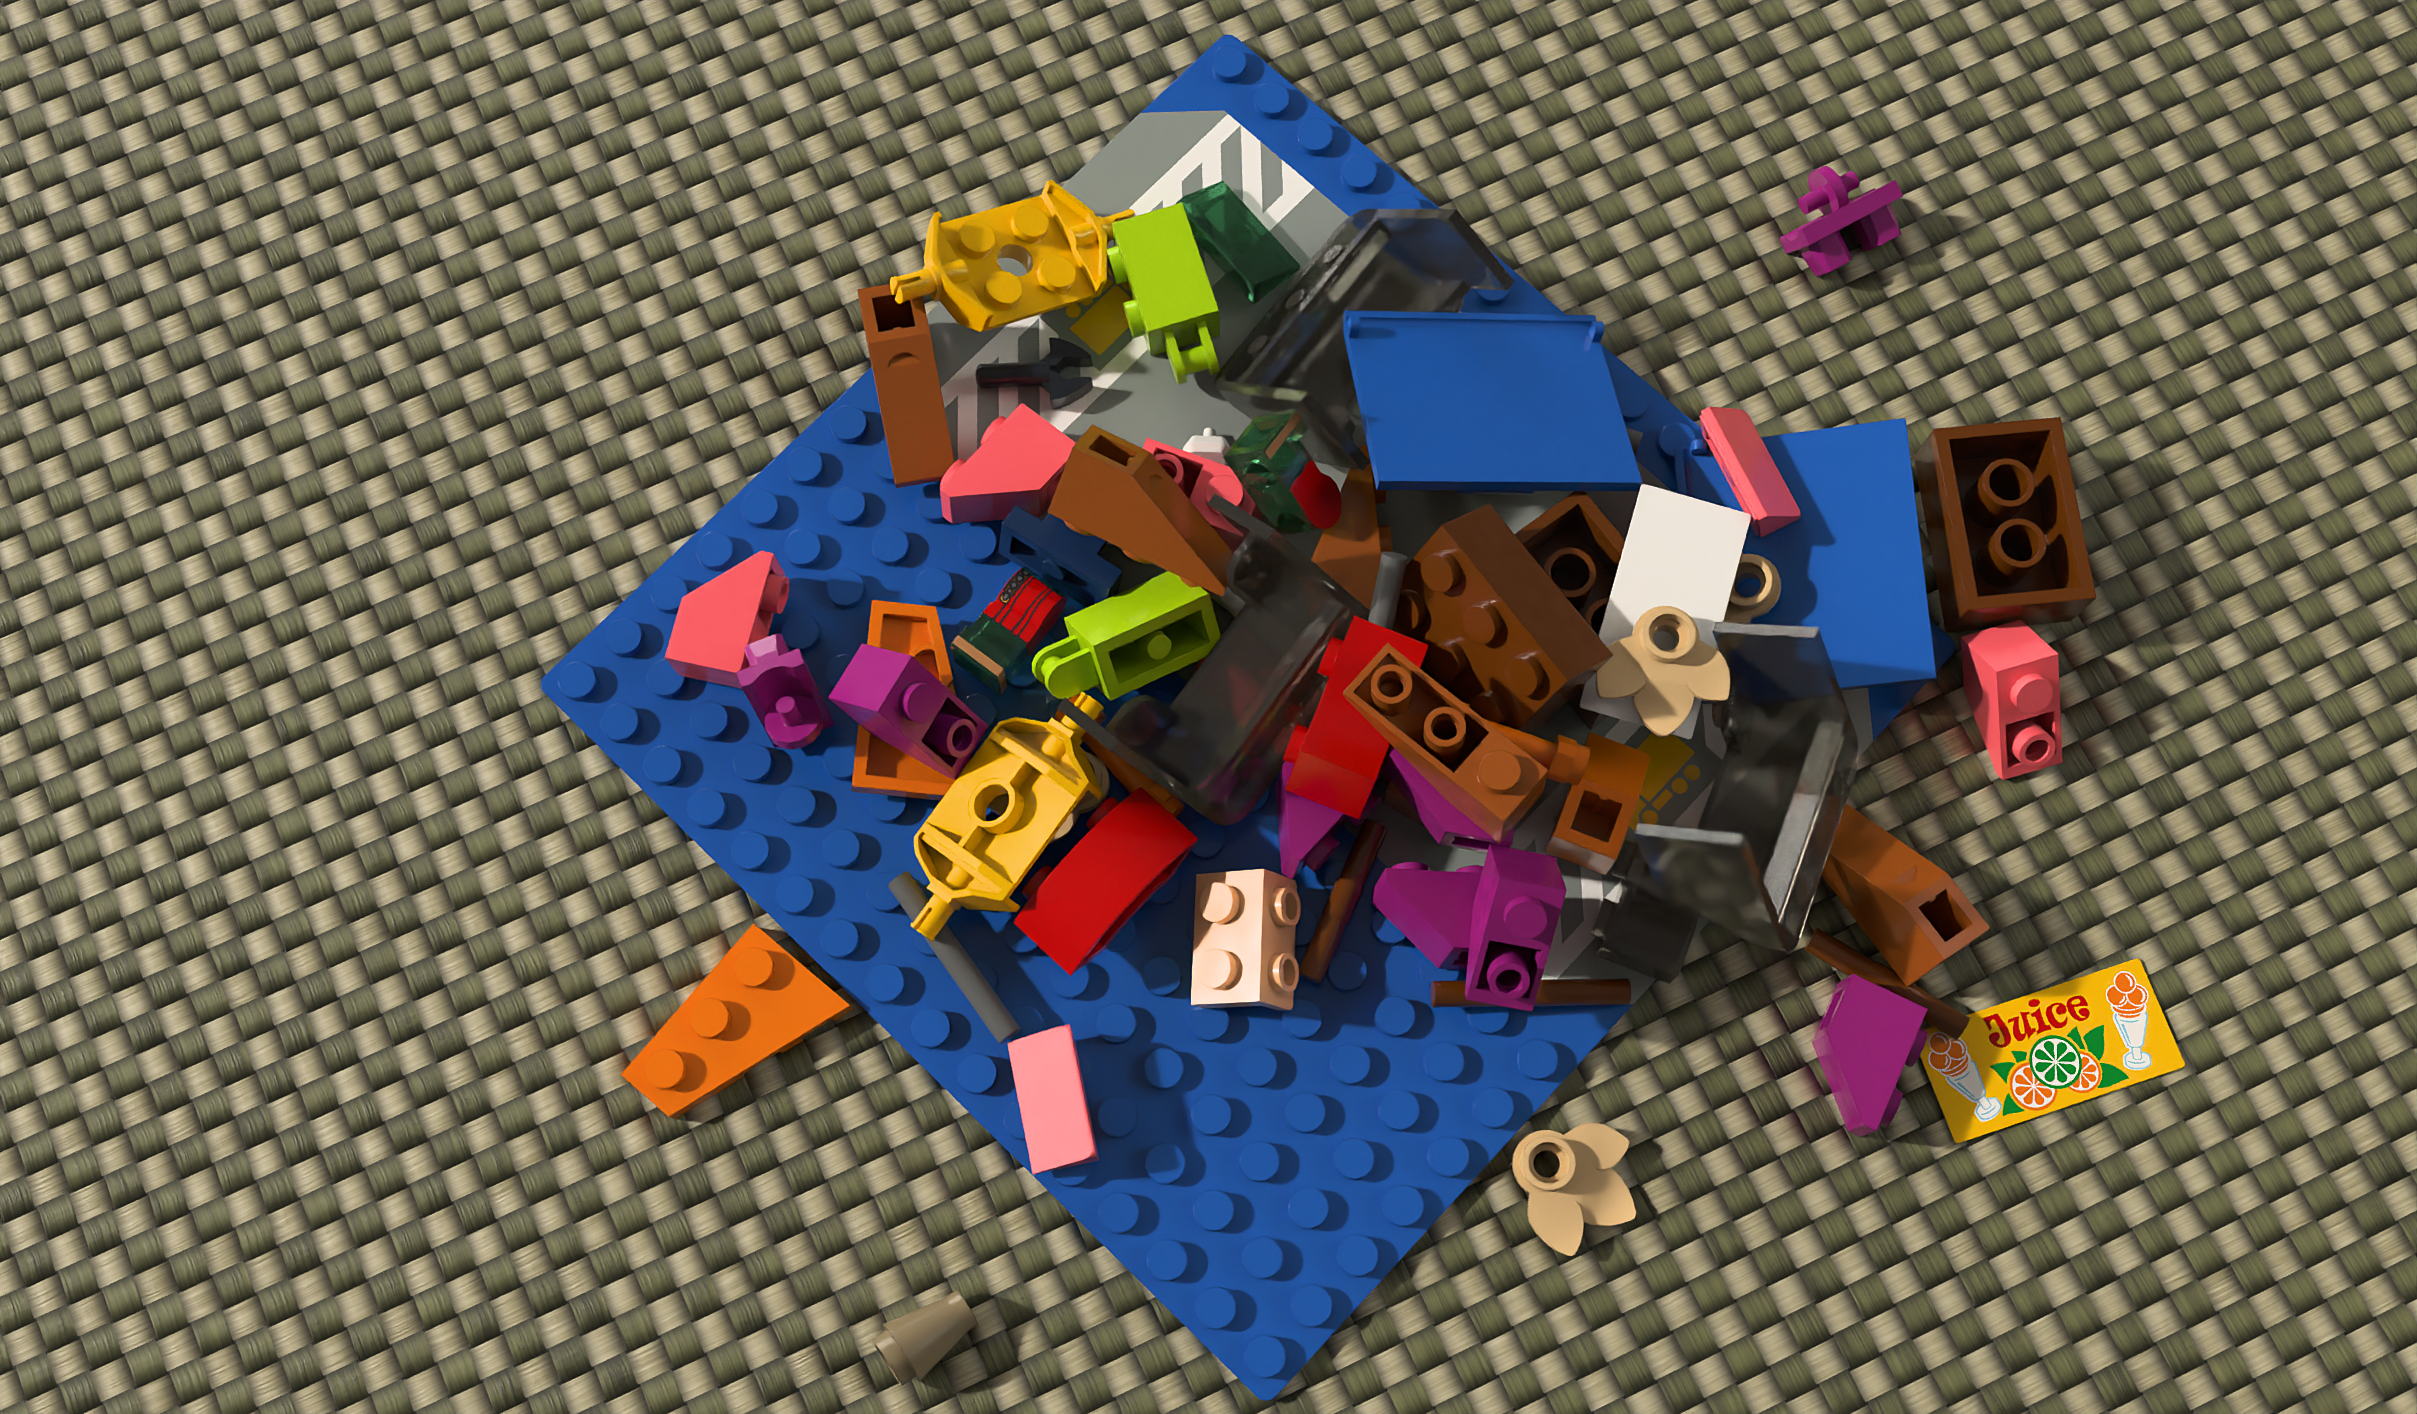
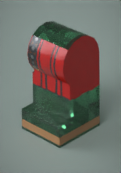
M1296 408L1255 416L1223 457L1262 514L1268 518L1278 532L1285 535L1331 528L1337 523L1342 507L1341 493L1336 482L1330 476L1320 472L1300 441L1308 427Z
M1022 567L1009 579L994 602H990L972 626L969 628L966 625L950 644L955 663L1001 696L1058 620L1064 610L1068 597L1028 567Z

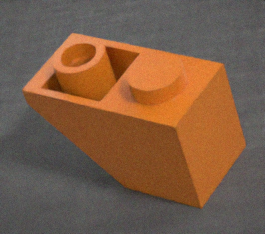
M1589 732L1584 746L1591 749L1586 770L1577 786L1569 784L1544 852L1606 875L1617 860L1639 800L1651 755Z

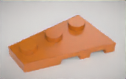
M872 600L867 645L913 656L956 695L936 607ZM858 724L851 792L941 801L956 781L872 735ZM970 757L969 760L967 761V763H966V765L964 766V768H965V767L967 766V764L970 762L971 757Z
M753 923L621 1075L668 1117L676 1119L743 1078L744 1073L779 1052L784 1053L802 1042V1038L831 1020L836 1021L854 1010V1008Z

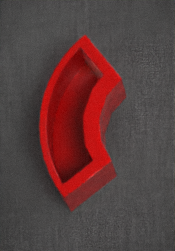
M1357 616L1353 617L1344 640L1331 636L1317 671L1318 674L1329 678L1310 727L1296 724L1283 757V761L1294 765L1285 788L1286 791L1356 819L1360 818L1390 743L1343 696V691L1386 643L1390 644L1419 668L1422 665L1429 646L1428 644Z
M1142 787L1138 788L1120 803L1113 797L1103 802L1087 821L1086 826L1090 831L1054 869L1050 865L1044 866L1030 879L1022 891L1028 902L1013 923L1070 976L1109 946L1130 918L1153 894L1170 881L1198 840L1191 831Z

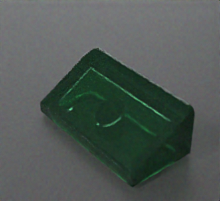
M1224 181L1185 195L1176 202V204L1182 202L1197 243L1253 304L1257 303L1300 269V264Z

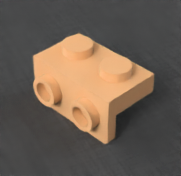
M1266 869L1196 874L1191 1005L1201 1008L1264 1006L1275 1010H1291L1293 1008L1294 990L1299 980V969L1295 959V930L1301 914V904L1295 880Z

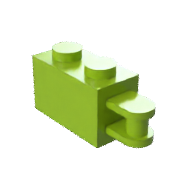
M1182 202L1112 223L1115 246L1107 248V260L1115 284L1123 282L1127 284L1132 300L1124 302L1123 307L1133 338L1144 336L1150 356L1167 352L1178 385L1186 383L1188 375L1208 370L1210 375L1219 373L1220 368L1211 340L1213 337L1220 336L1219 309ZM1196 342L1199 343L1198 347L1179 352L1178 348Z
M1167 571L1065 617L1064 620L1069 637L1041 649L1033 658L1032 672L1042 684L1046 685L1048 691L1059 699L1071 698L1080 694L1081 691L1084 692L1095 686L1110 701L1224 649L1210 595L1200 586H1187L1178 575Z

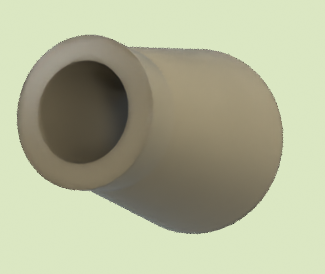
M955 1290L943 1299L883 1323L885 1331L873 1338L872 1341L898 1383L903 1386L914 1377L920 1382L969 1330L978 1325V1322L963 1297Z

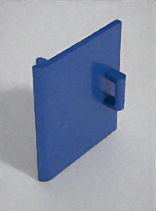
M1344 311V339L1377 490H1456L1457 494L1532 495L1534 491H1640L1643 482L1600 343L1604 334V323L1597 321L1595 315Z
M1906 418L1761 437L1799 507L1801 517L1797 521L1762 538L1759 535L1756 536L1749 523L1742 552L1743 554L1762 556L1775 566L1781 580V593L1777 603L1771 610L1759 617L1752 618L1742 640L1727 650L1719 651L1726 660L1730 672L1728 699L1721 702L1702 700L1701 704H1720L1937 681ZM1697 439L1691 441V447H1673L1678 494L1743 512L1706 440ZM1745 579L1739 583L1737 593L1742 597H1752L1758 593L1761 584L1756 579Z

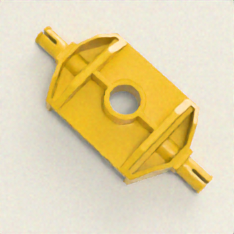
M1053 180L1046 182L1043 192L1039 196L940 223L942 217L940 212H934L927 230L924 253L925 266L919 271L891 277L890 289L892 295H896L895 300L899 304L930 294L933 302L939 300L958 324L979 332L1099 297L1107 281L1106 250L1109 241L1114 240L1112 223L1131 218L1135 212L1132 209H1126L1123 212L1106 217L1096 216L1093 210ZM1001 258L1015 259L1025 267L1027 274L1015 276L1010 272L1004 271L999 266L997 260Z
M1081 691L1080 696L1060 723L1053 718L1046 723L1019 717L998 722L914 836L915 855L930 881L927 889L932 891L934 895L915 921L910 924L911 927L933 942L955 909L959 911L962 906L970 910L1017 912L1021 906L1009 898L1087 790L1098 799L1103 794L1086 753L1080 747L1083 741L1081 737L1100 711L1104 709L1099 702ZM1009 794V805L1005 813L993 821H986V810L991 801L999 795Z

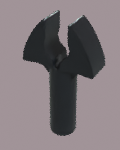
M1050 337V353L1039 362L979 364L976 368L975 378L980 388L1041 386L1050 393L1052 409H1059L1074 403L1093 389L1091 377L1065 379L1059 375L1060 372L1069 366L1092 367V358L1081 347L1060 338Z

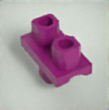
M1821 166L1809 174L1808 184L1810 192L1798 198V205L1804 214L1819 209L1823 215L1779 237V240L1786 254L1800 250L1804 260L1816 277L1829 273L1853 260L1839 232L1840 229L1852 224L1864 252L1901 235L1895 212L1890 203L1903 197V194L1896 180L1878 189H1871L1849 201L1848 193L1860 185L1857 175L1853 171H1849L1839 177L1832 168Z
M782 634L768 636L750 643L744 648L750 667L738 671L737 676L742 690L774 748L781 747L791 750L803 748L812 743L821 733L822 729L835 725L831 712L799 648L789 652Z

